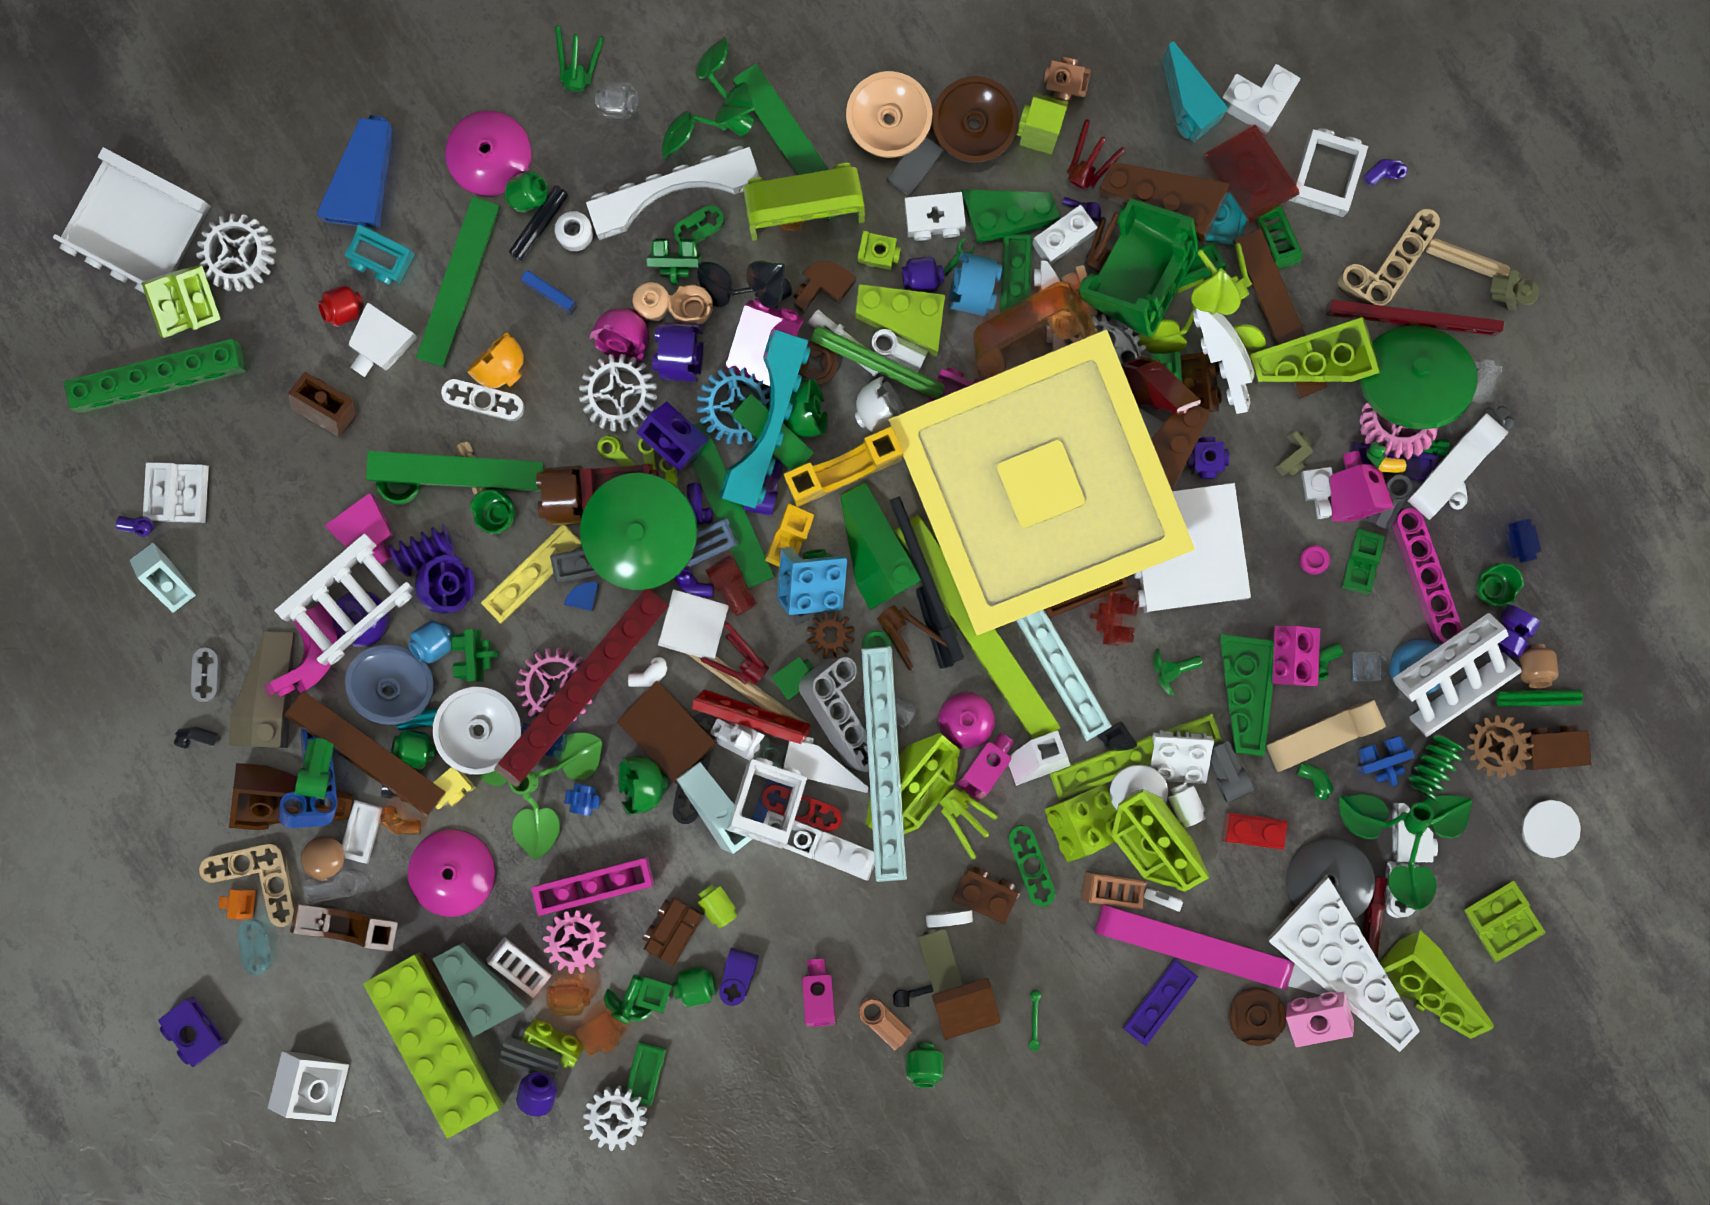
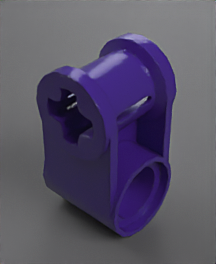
M730 948L719 992L720 998L725 1004L735 1006L745 1000L750 982L756 970L759 955ZM735 984L737 985V991L741 992V996H736L731 1000L729 999L730 994L726 992V988H731Z

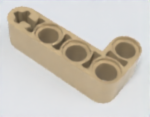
M1431 209L1419 211L1409 221L1375 274L1362 265L1352 264L1339 275V289L1358 303L1385 306L1392 299L1440 225L1438 214ZM1422 220H1426L1428 222L1426 224L1427 228L1420 235L1416 234L1415 232L1422 225ZM1403 242H1409L1414 246V254H1408L1403 250ZM1388 265L1395 266L1398 269V278L1388 275ZM1347 274H1356L1359 278V285H1351L1347 281ZM1372 289H1378L1382 292L1383 300L1381 302L1375 301L1372 298Z
M1366 700L1266 744V748L1277 772L1355 738L1377 732L1385 728L1386 725L1375 700Z

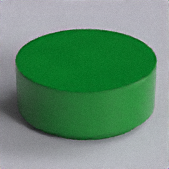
M879 630L868 632L862 640V649L891 646L887 634Z

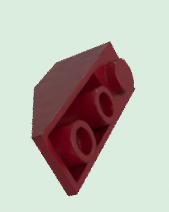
M1141 356L1121 364L1137 404H1148L1153 406L1154 409H1166L1172 411V414L1187 413L1189 408L1200 404V399L1160 361Z

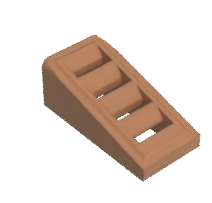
M1085 872L1081 900L1089 903L1142 910L1147 881ZM1107 882H1111L1109 896L1105 898ZM1119 883H1121V897L1120 900H1117ZM1130 885H1134L1132 902H1128Z

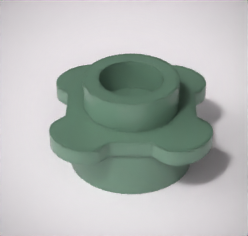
M768 738L763 739L760 742V753L756 755L755 760L756 758L770 760L773 762V766L781 769V761L788 750L786 745H777ZM770 752L774 753L773 758H770L768 756Z

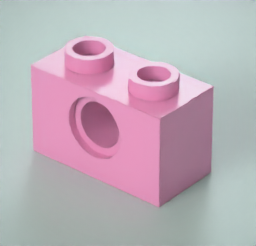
M1327 992L1319 997L1309 999L1297 998L1287 1003L1286 1020L1295 1047L1353 1037L1354 1020L1345 992ZM1316 1015H1321V1016H1323V1017H1325V1018L1318 1019V1018H1315L1314 1016H1316Z

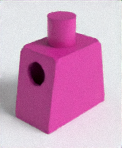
M1360 451L1343 454L1345 470L1334 473L1330 477L1332 521L1354 522L1392 509L1393 503L1382 472L1375 465L1362 464Z
M367 494L325 525L346 548L365 533L377 545L372 550L376 560L382 566L392 560L390 551L385 544L391 541L395 535L374 495Z
M1002 733L999 734L993 744L988 741L978 752L956 785L976 800L980 801L983 799L1012 758L1007 753L1014 745V741ZM987 758L993 761L994 766H990L987 763Z
M825 959L807 960L808 976L802 977L806 1027L836 1025L832 975H826ZM816 985L823 986V994L819 996L813 995V987Z

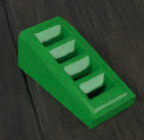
M1279 205L1255 213L1254 218L1258 229L1261 228L1278 270L1300 263L1303 252L1282 206ZM1279 219L1277 223L1268 226L1265 224L1267 221ZM1280 229L1283 230V232H1281V233H1278V234H1275V235H1272V236L1270 235L1271 232H1274V231H1277V230H1280ZM1284 240L1287 241L1285 244L1275 246L1276 243Z

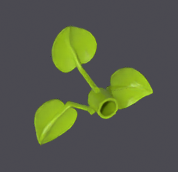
M1222 268L1219 269L1213 276L1201 282L1192 291L1193 310L1183 328L1180 329L1179 323L1175 320H1162L1152 337L1137 334L1140 338L1137 344L1146 346V350L1154 354L1181 352L1187 344V339L1183 334L1188 332L1194 320L1193 311L1196 308L1202 312H1210L1212 315L1216 314V312L1222 315H1229L1239 308L1241 297L1235 282ZM1241 324L1233 327L1243 342L1250 360V354L1267 349L1264 334L1255 326Z

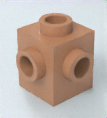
M1062 57L1061 62L1052 60L1051 66L1047 67L1044 76V82L1047 83L1046 89L1054 91L1053 97L1070 100L1071 95L1085 97L1092 69L1078 66L1079 60Z

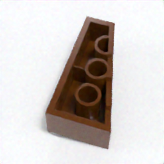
M1198 405L1189 408L1187 413L1172 414L1151 438L1171 490H1173L1212 413Z

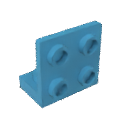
M792 547L781 548L777 601L788 615L842 610L847 569L846 557L835 556L803 560Z

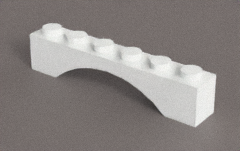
M737 146L729 149L727 155L718 158L715 155L707 156L699 161L700 164L691 167L688 164L674 168L671 174L665 176L654 174L647 177L644 183L638 185L628 183L620 186L618 192L609 195L607 192H602L592 196L591 201L586 202L599 240L626 232L634 219L648 205L673 191L707 187L720 189L732 194L743 192V186L748 184L749 179L760 177L750 147L743 149V146Z

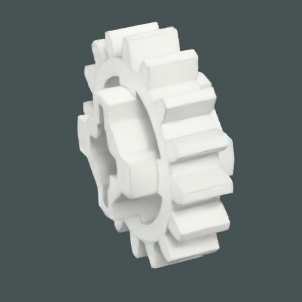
M620 1085L617 1086L615 1092H612L611 1088L607 1086L604 1089V1095L597 1091L593 1096L595 1101H588L586 1106L590 1110L584 1112L583 1118L590 1121L584 1125V1130L592 1129L593 1132L589 1139H600L598 1147L601 1148L605 1143H608L609 1150L613 1151L615 1145L619 1144L621 1150H625L627 1141L634 1145L637 1141L635 1135L642 1137L644 1129L640 1126L646 1125L648 1119L641 1117V1115L646 1112L647 1108L638 1106L642 1098L638 1096L633 1099L631 1097L632 1089H629L625 1094L622 1093ZM611 1101L610 1106L607 1108L601 1107V1109H598L603 1103ZM624 1103L628 1105L632 1111H629L627 1107L624 1105ZM612 1114H617L618 1123L614 1122V1118L611 1117ZM633 1127L628 1133L619 1136L620 1131Z

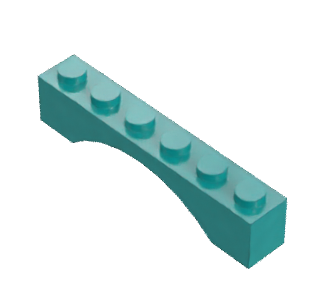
M771 329L762 357L770 382V407L767 421L753 447L738 462L727 468L719 493L720 498L754 509L757 503L761 504L766 493V487L763 486L766 475L770 476L775 464V459H772L774 448L780 447L784 432L780 431L783 420H788L792 411L793 404L789 403L792 391H798L802 378L801 375H798L801 363L806 364L810 354V348L807 347L808 340Z

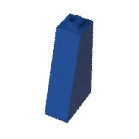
M370 115L369 119H359L318 209L317 216L323 222L352 226L360 224L364 227L380 229L394 129L386 121V118Z

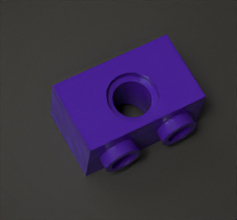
M667 401L652 411L636 432L678 471L696 459L709 441L702 432Z
M194 996L185 999L158 1020L163 1036L168 1041L172 1040L179 1049L177 1050L179 1058L186 1065L190 1064L191 1067L199 1065L227 1044V1041ZM187 1026L193 1027L196 1031L194 1041L188 1040L185 1036V1028Z

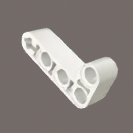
M1487 413L1484 414L1450 450L1449 454L1444 457L1407 501L1430 520L1481 461L1505 438L1508 431Z

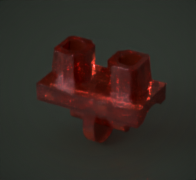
M1110 592L1109 603H1100L1098 614L1090 613V619H1097L1096 631L1104 632L1103 644L1119 646V643H1133L1135 629L1122 626L1123 615H1137L1139 601L1127 598L1126 594Z

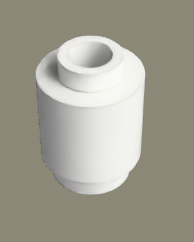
M1183 783L1170 789L1172 795L1168 796V800L1178 821L1182 822L1185 828L1206 819L1203 813L1206 810L1194 785L1188 787L1187 783Z

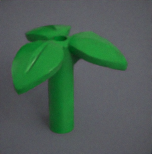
M1159 648L1155 649L1153 657V669L1156 673H1159L1157 681L1161 688L1171 697L1175 694L1169 682L1174 681L1181 673L1201 667L1203 664L1200 656L1177 663L1171 661L1162 663Z
M638 974L632 976L622 1002L609 988L606 990L604 1002L607 1009L613 1012L610 1015L613 1019L621 1023L630 1024V1020L639 1022L651 1015L652 1010L632 1007L644 980L642 976Z

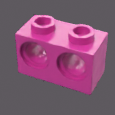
M1275 626L1272 684L1318 686L1320 628Z

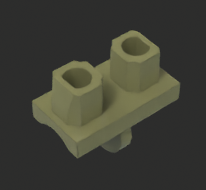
M1510 270L1509 277L1493 275L1490 290L1491 294H1493L1492 300L1506 302L1508 310L1517 311V302L1522 305H1531L1538 300L1540 295L1538 285L1532 280H1521L1519 271Z

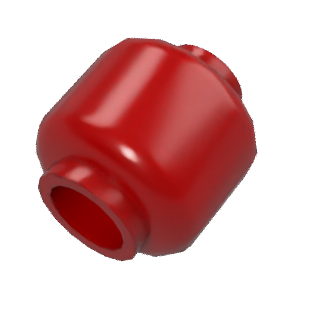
M347 285L325 291L322 294L321 300L318 301V308L325 323L329 322L334 327L358 320L360 309L364 307L359 292H353Z

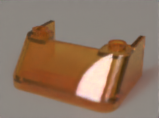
M1066 281L1056 282L982 323L975 329L973 342L976 367L982 380L1005 371L1006 361L1000 349L1049 323L1053 332L1060 338H1071L1080 333L1082 338L1085 339L1099 333L1076 288L1071 283Z

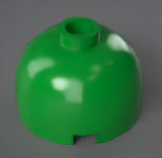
M815 379L801 380L798 391H792L789 403L793 404L789 419L783 420L786 427L795 435L804 438L825 434L828 428L827 411L822 413L820 403L825 401L824 396Z
M643 756L623 757L624 762L619 764L618 785L619 793L624 792L627 801L621 802L622 807L628 815L649 812L658 806L662 800L663 791H667L666 774H661L659 766L651 759Z

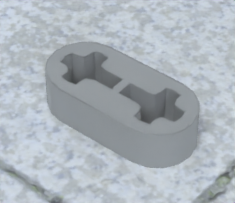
M204 647L198 649L193 654L191 694L199 702H212L220 693L221 656L215 649ZM208 652V656L213 658L214 661L208 664L207 673H205V664L200 663V658H204ZM205 677H207V686L212 687V692L207 693L206 698H204V693L199 692V686L202 687L205 684Z

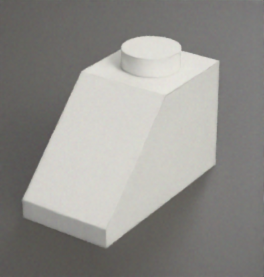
M1392 803V819L1400 816L1402 812L1408 813L1410 811V808L1405 803ZM1403 820L1392 826V861L1409 862L1415 835L1407 831ZM1427 828L1420 839L1415 862H1433V856H1437L1438 842L1436 838H1433V832L1429 828Z

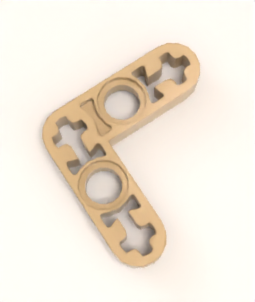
M275 843L265 844L208 857L201 862L199 867L200 876L209 883L259 873L270 922L277 927H285L292 923L295 898L285 852L281 846ZM269 848L272 853H277L278 858L273 860V865H271L270 861L258 862L260 868L256 869V857L268 854ZM239 855L247 856L250 861L249 868L246 871H239L235 867V859ZM228 857V868L231 875H228V869L216 872V878H214L213 873L208 874L207 868L211 867L212 861L215 866L227 864L225 858ZM273 877H279L283 880L284 889L282 892L274 893L270 890L269 882ZM287 895V900L281 902L284 910L289 909L290 915L286 916L285 922H283L282 917H276V912L280 911L279 902L273 903L272 898H281Z

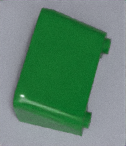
M1130 198L1126 207L1121 208L1119 211L1117 224L1121 234L1099 275L1090 274L1088 278H1083L1079 287V294L1082 300L1138 334L1152 337L1156 333L1195 259L1198 239L1194 218Z

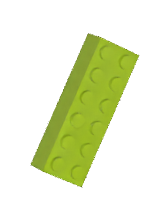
M420 952L363 983L447 1139L500 1110L503 1106L502 1101L453 1011L447 1006L446 1000L423 962Z

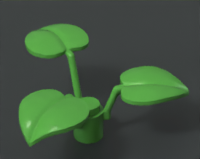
M590 733L566 735L556 743L553 749L555 758L560 762L558 765L535 773L530 771L517 788L509 782L511 790L516 794H523V798L533 806V809L521 810L515 816L512 823L515 840L532 860L539 859L553 847L560 833V820L556 812L551 808L539 810L538 804L530 795L538 787V778L563 768L565 775L572 780L581 781L591 777L597 771L600 764L603 742L599 737ZM496 770L486 774H478L489 785L503 786L508 782Z

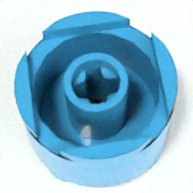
M961 252L958 260L963 261L961 268L955 267L949 299L955 301L949 304V309L984 316L995 307L997 293L993 292L995 281L999 282L1002 265L997 264L996 259Z

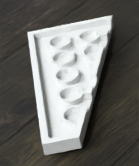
M1326 875L1268 937V941L1328 992H1345L1350 1010L1400 1052L1420 1030L1328 875Z

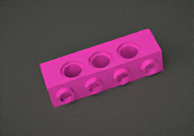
M648 857L536 885L531 887L537 914L541 916L654 886L655 883Z

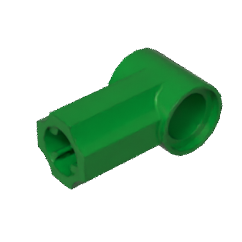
M321 738L308 740L303 767L299 769L295 794L325 799L330 776L328 770L334 744Z

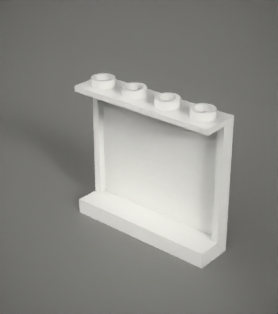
M103 147L98 155V158L103 162L62 236L60 237L55 234L53 238L62 243L59 248L73 256H76L77 252L86 256L84 262L99 270L102 266L111 269L110 275L124 283H126L127 279H130L137 283L135 289L144 293L142 282L177 270L211 206L204 200Z
M1235 483L1172 491L1195 550L1135 573L1134 578H1139L1141 590H1137L1138 606L1144 608V613H1149L1151 611L1251 598Z

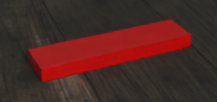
M702 690L694 699L692 705L694 710L798 744H802L808 736L811 727L809 723L707 690Z

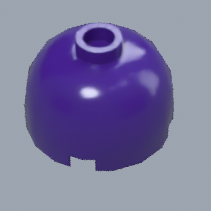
M448 554L437 556L422 565L417 572L414 586L416 596L421 604L430 611L440 614L456 612L463 609L466 603L472 599L475 587L473 574L470 568H465L460 562L462 561L460 558Z
M365 591L377 606L383 602L376 594ZM350 592L341 596L336 601V604L355 625L369 614ZM389 612L351 643L350 646L363 648L376 644L388 631L390 623ZM332 617L333 627L336 630L338 639H340L346 632Z

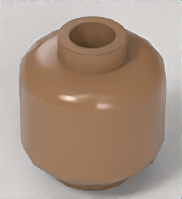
M1544 644L1529 645L1528 650L1524 651L1521 658H1519V667L1522 670L1520 678L1523 682L1529 684L1530 688L1549 687L1558 678L1557 654L1553 650L1547 649Z

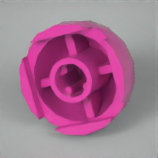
M616 308L604 312L596 321L590 334V339L594 337L596 340L594 345L597 349L608 356L613 354L617 360H619L621 354H625L626 357H635L637 361L642 360L650 339L647 324L631 308Z
M960 692L950 696L942 704L938 713V728L941 734L959 749H973L984 744L990 738L995 727V714L991 704L983 696L974 692Z

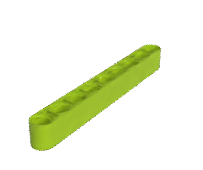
M919 515L911 518V525L945 610L1031 739L1033 740L1059 730V724L997 631L993 629L976 635L940 546ZM899 526L893 531L897 536L898 540L900 541V543L902 544V546L904 547V549L906 550V552L908 553V555L910 556V558L912 559V556L910 554V551L908 549V546L906 544V541Z

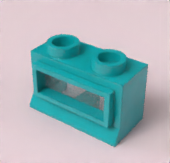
M358 224L356 233L344 256L350 261L348 264L350 267L362 273L368 269L376 273L375 279L387 285H390L391 282L400 285L415 254L411 249Z

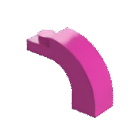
M319 604L305 612L329 641L334 644L337 641L336 630L333 627L332 616L323 605ZM297 621L293 622L304 643L302 661L295 670L264 686L269 697L278 693L279 697H282L294 691L295 687L293 684L296 685L301 694L319 682L331 666L330 663L325 666L317 661V658L324 652Z

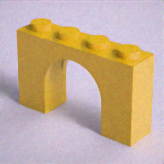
M889 427L864 438L863 444L839 457L814 466L811 465V462L785 473L784 478L796 506L799 507L901 462L903 451L892 427Z

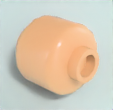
M647 282L635 290L632 299L633 307L643 320L649 322L660 321L669 312V294L662 285L655 282Z

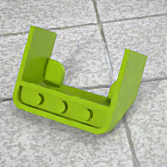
M841 163L834 165L832 170L765 180L764 177L749 179L748 184L743 186L752 241L758 240L756 233L758 228L857 212L859 223H865V205L857 168L851 167L850 163Z

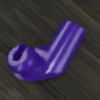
M1381 159L1363 176V179L1369 186L1373 187L1382 177L1392 179L1404 178L1407 175L1408 168L1402 161Z
M684 568L675 577L676 584L684 593L698 597L713 598L714 583H699L688 568Z

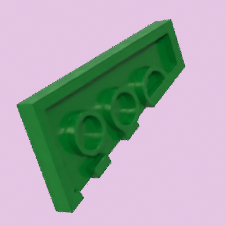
M1219 634L1234 753L1265 756L1273 689L1274 641Z

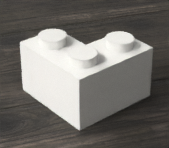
M1277 64L1272 69L1262 88L1236 74L1222 97V101L1228 107L1226 112L1267 135L1301 78Z

